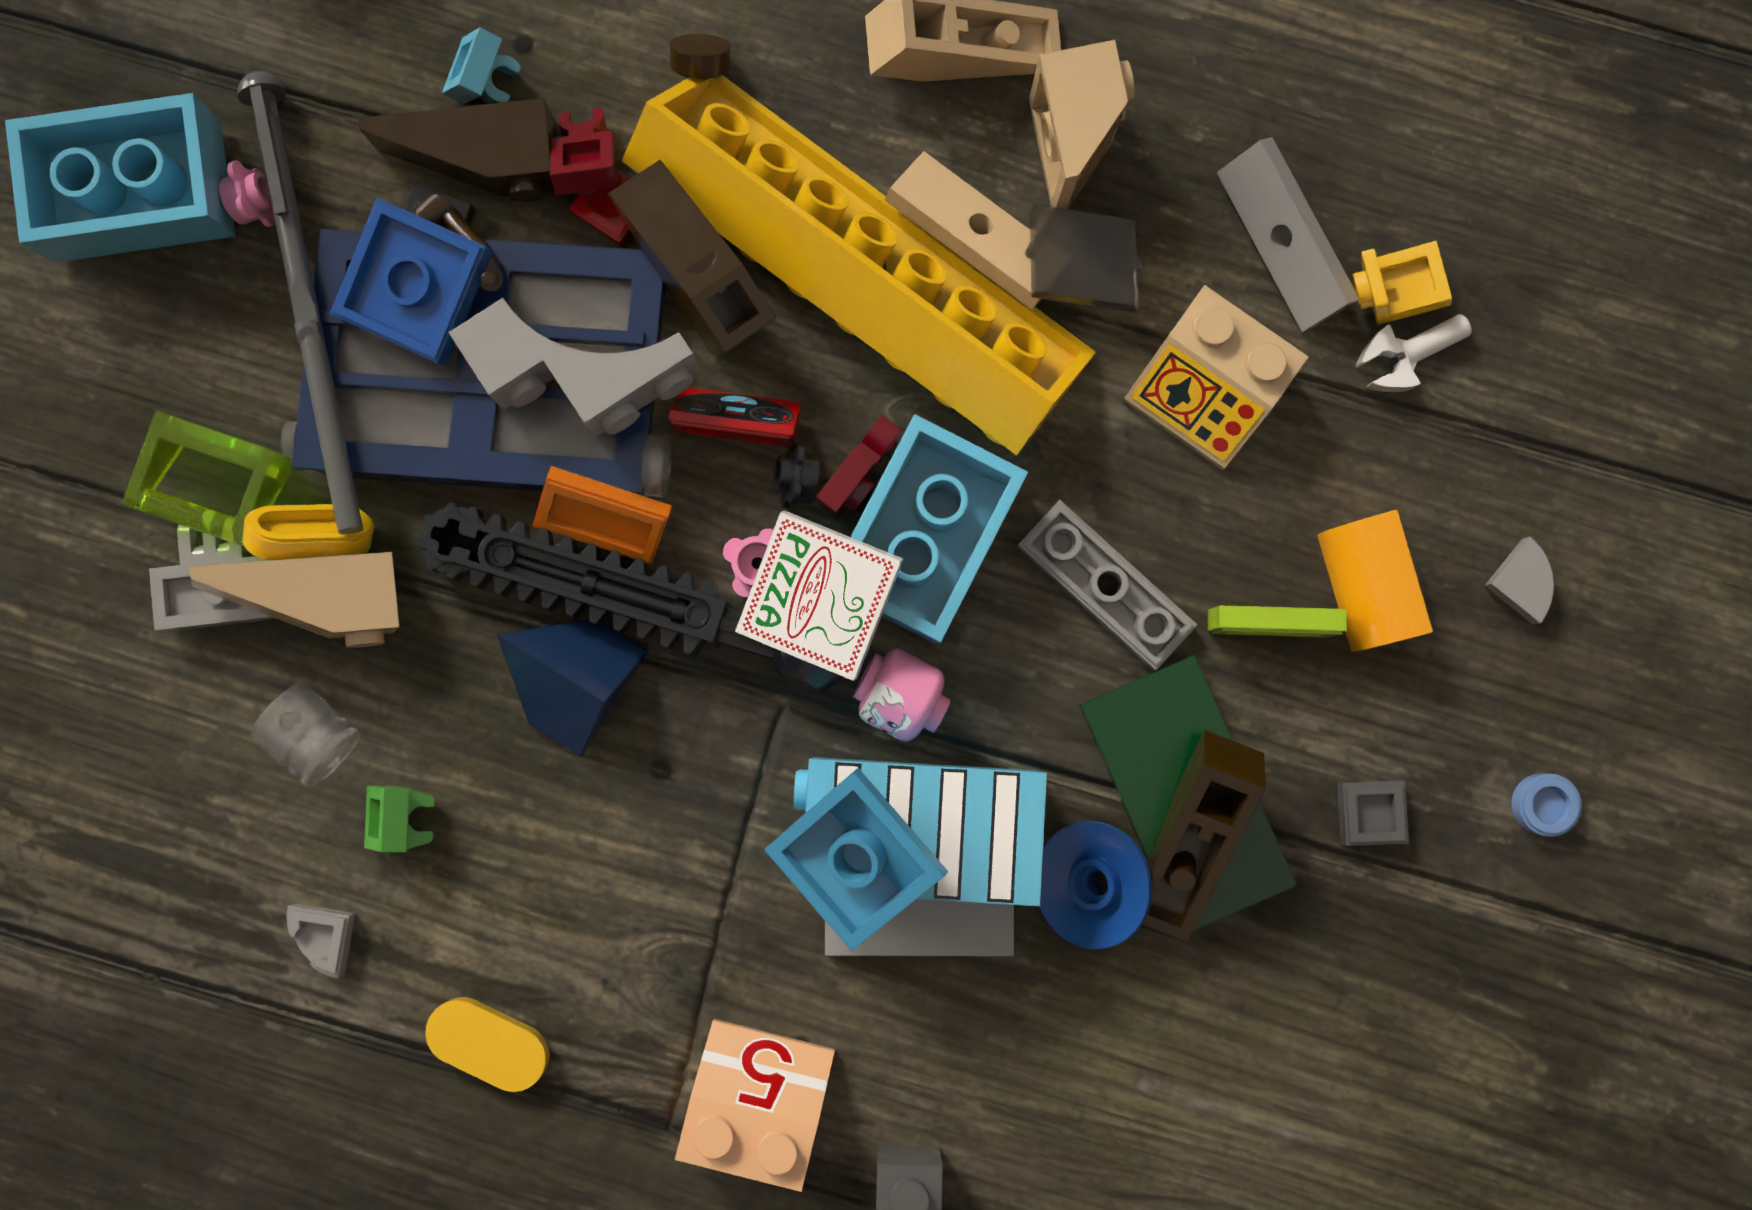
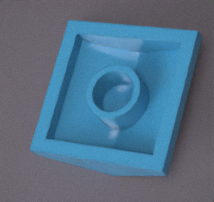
M859 768L853 771L764 849L851 951L856 949L948 873V870Z

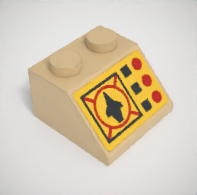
M1204 285L1122 401L1223 470L1272 410L1309 356Z

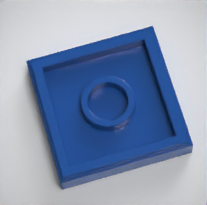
M376 198L330 314L437 364L447 365L455 346V342L449 332L465 322L481 283L482 274L486 271L494 250L382 199Z

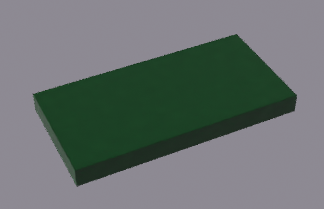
M1195 655L1078 704L1147 863L1179 781L1204 730L1232 740ZM1260 802L1194 930L1297 886Z

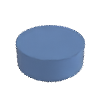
M1538 773L1526 777L1517 785L1512 795L1511 806L1516 821L1526 831L1536 835L1554 837L1567 833L1576 825L1581 815L1582 802L1578 790L1568 779L1556 774Z

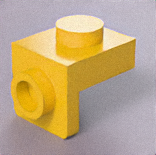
M1437 241L1376 257L1374 248L1361 252L1362 271L1352 274L1353 283L1359 297L1360 309L1372 307L1377 325L1451 306L1452 296Z

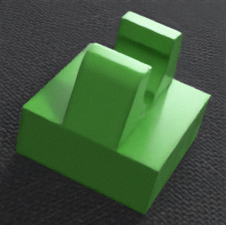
M367 785L364 848L377 852H407V849L430 843L433 840V831L414 830L408 824V814H411L417 807H434V797L430 794L405 787Z

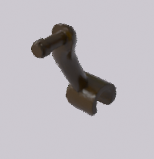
M431 195L416 209L417 216L491 248L460 216L461 213L453 204L442 196ZM494 252L486 271L482 274L480 286L489 292H496L503 284V274Z

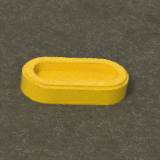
M332 504L264 506L251 511L245 517L242 542L251 554L269 561L366 554L371 548L374 523L365 512L360 510L363 530L353 534L341 535L337 531Z
M458 997L445 1002L435 1009L426 1025L427 1044L431 1052L438 1059L504 1091L518 1092L528 1089L542 1077L548 1067L549 1047L539 1031L475 999Z

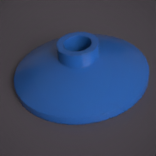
M1098 821L1070 824L1051 836L1043 847L1039 907L1053 930L1070 943L1088 949H1104L1118 945L1138 931L1150 909L1152 878L1148 863L1137 844L1120 829ZM1099 871L1103 872L1108 882V891L1106 893L1100 891L1096 885V875Z

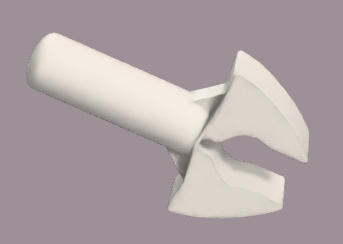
M1459 314L1408 340L1395 338L1393 330L1388 324L1376 333L1365 346L1359 356L1356 367L1358 368L1381 355L1388 358L1398 357L1399 361L1393 366L1392 373L1373 381L1367 388L1382 392L1411 390L1421 383L1414 373L1417 362L1469 337L1472 331L1471 324L1465 316Z

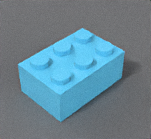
M189 93L5 120L19 243L48 260L57 263L235 237L234 221L221 202L218 188L220 180L228 176L221 119L195 94Z
M914 414L851 535L853 539L904 559L881 617L939 646L1028 471Z

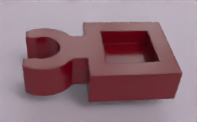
M601 107L593 108V118L582 124L572 123L569 112H562L560 114L558 122L562 137L551 138L550 176L556 196L571 193L592 194L602 189L618 187L616 146L612 130L608 131L604 111Z
M881 415L859 446L851 451L816 496L818 505L837 520L846 508L855 514L876 488L877 484L870 477L875 472L878 464L901 437V429Z

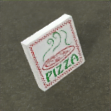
M782 511L776 522L735 632L854 681L859 675L904 559L790 512Z

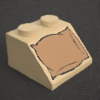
M1115 40L1039 55L1029 96V105L1053 216L1064 214L1112 144L1119 123L1125 120V108L1128 100L1134 98L1132 69L1128 60L1119 61Z

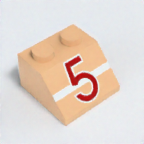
M714 1019L691 1093L675 1160L802 1192L835 1049Z

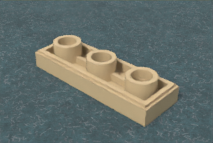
M925 151L890 187L886 196V202L1031 310L1061 276L1070 262L1068 257Z

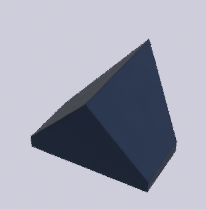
M590 619L497 634L528 723L579 756H583L649 652L603 623L601 626L594 625L590 622Z

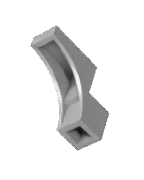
M503 298L449 332L488 395L503 410L511 405L521 407L536 400L546 390L545 384L555 378L584 424L595 437L605 431L607 434L612 435L626 429L639 418V409L658 397L661 400H668L679 395L692 384V375L701 370L693 352L680 333L652 346L620 353L581 351L551 341L537 333L514 313Z

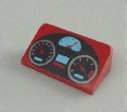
M688 387L676 396L670 409L668 420L677 433L793 448L797 443L801 406L796 401Z

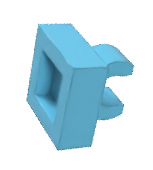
M479 27L462 38L442 94L462 104H466L478 97L488 104L508 102L510 95L494 86L491 78L492 72L499 70L503 74L512 77L519 73L521 66L510 56L497 55L502 38Z

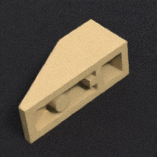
M884 0L865 16L871 76L926 82L1035 74L1040 54L1061 50L1057 9L996 0Z
M392 552L190 566L191 585L193 588L327 638L345 637L347 648L385 644L384 634L394 633L399 628Z

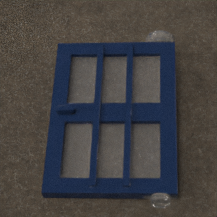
M320 229L314 290L353 478L543 491L550 467L553 466L645 497L666 496L671 473V442L668 435L652 434L655 400L639 409V418L626 429L612 435L607 434L605 431L597 437L584 424L555 378L545 384L546 390L536 400L521 407L511 405L503 410L488 395L456 343L447 365L437 364L331 315L330 311L363 231ZM484 239L494 250L493 252L503 274V284L496 292L486 291L479 285L465 321L503 298L514 313L529 327L551 341L566 347L595 353H620L638 350L661 342L666 284L643 250ZM303 366L297 422L288 421L285 423L281 435V448L286 458H292L291 468L298 472L326 475L305 367Z

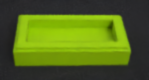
M1219 605L1208 610V631H1211V634L1328 638L1342 635L1343 632L1347 631V609Z

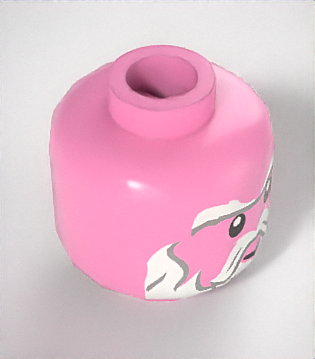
M899 648L892 649L884 657L875 653L853 694V698L860 701L859 715L864 722L904 742L911 741L917 737L923 728L934 733L951 701L949 698L941 695L944 687L942 671Z

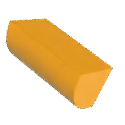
M1397 510L1361 519L1317 534L1338 608L1347 609V631L1345 632L1351 652L1374 648L1433 632Z

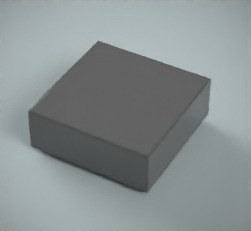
M1405 781L1337 782L1341 845L1409 844Z

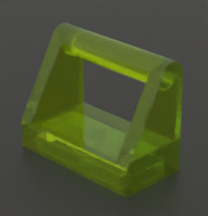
M156 410L124 495V505L244 547L242 538L245 517L257 508L273 505L287 482L292 469V458L274 450ZM183 448L253 471L236 517L155 490Z

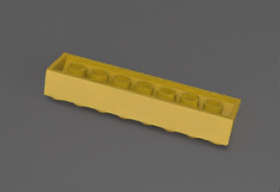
M723 75L709 79L687 78L646 102L622 162L639 174L658 160H661L715 230L735 245L743 256L762 265L786 283L794 294L809 300L833 318L842 330L864 341L884 356L885 360L893 368L908 374L931 391L940 403L955 409L979 427L991 441L1003 445L1016 456L1040 428L1095 355L1096 351L1038 308L1034 307L1031 310L886 202L884 194ZM885 263L887 266V270L883 269Z

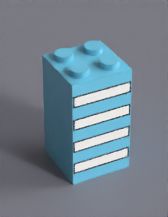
M820 757L809 759L808 770L799 769V771H796L794 810H805L806 812L857 768L862 771L948 870V873L917 899L1040 906L1047 773L1023 769Z

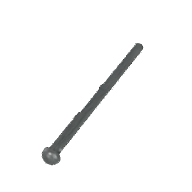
M254 71L242 78L238 85L237 96L241 103L253 106L255 125L295 318L294 325L302 352L337 531L341 535L353 534L362 531L363 525L277 110V103L281 102L287 93L278 77L270 72Z

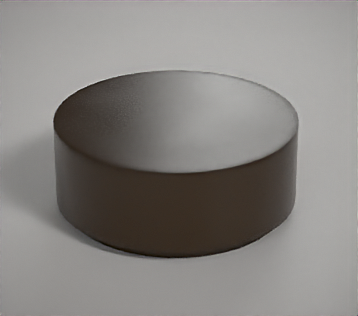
M688 34L676 37L670 41V67L677 74L689 78L709 79L722 76L731 67V44L721 37L707 34Z

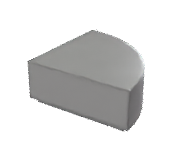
M1529 536L1521 539L1484 586L1534 625L1540 624L1550 608L1553 598L1554 580L1547 556L1537 542Z
M301 904L288 905L287 927L291 938H294L296 945L310 962V965L315 970L330 977L340 978L345 975L356 913Z

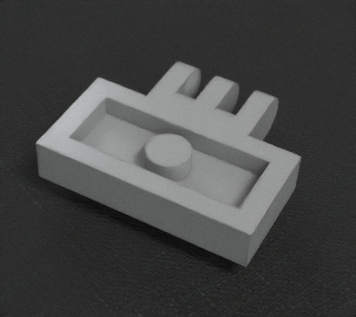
M243 516L228 518L227 543L224 542L223 526L219 519L203 521V545L201 546L199 531L194 522L180 523L178 525L177 537L180 565L149 569L154 631L168 632L276 619L193 588L191 585L190 566L269 561L256 556L251 557L250 552L244 547L242 538L245 518Z

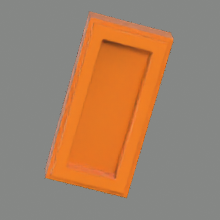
M551 466L543 487L533 527L544 528L551 533L564 537L569 536L585 544L592 543L610 552L615 550L623 556L635 560L640 558L652 565L672 505Z

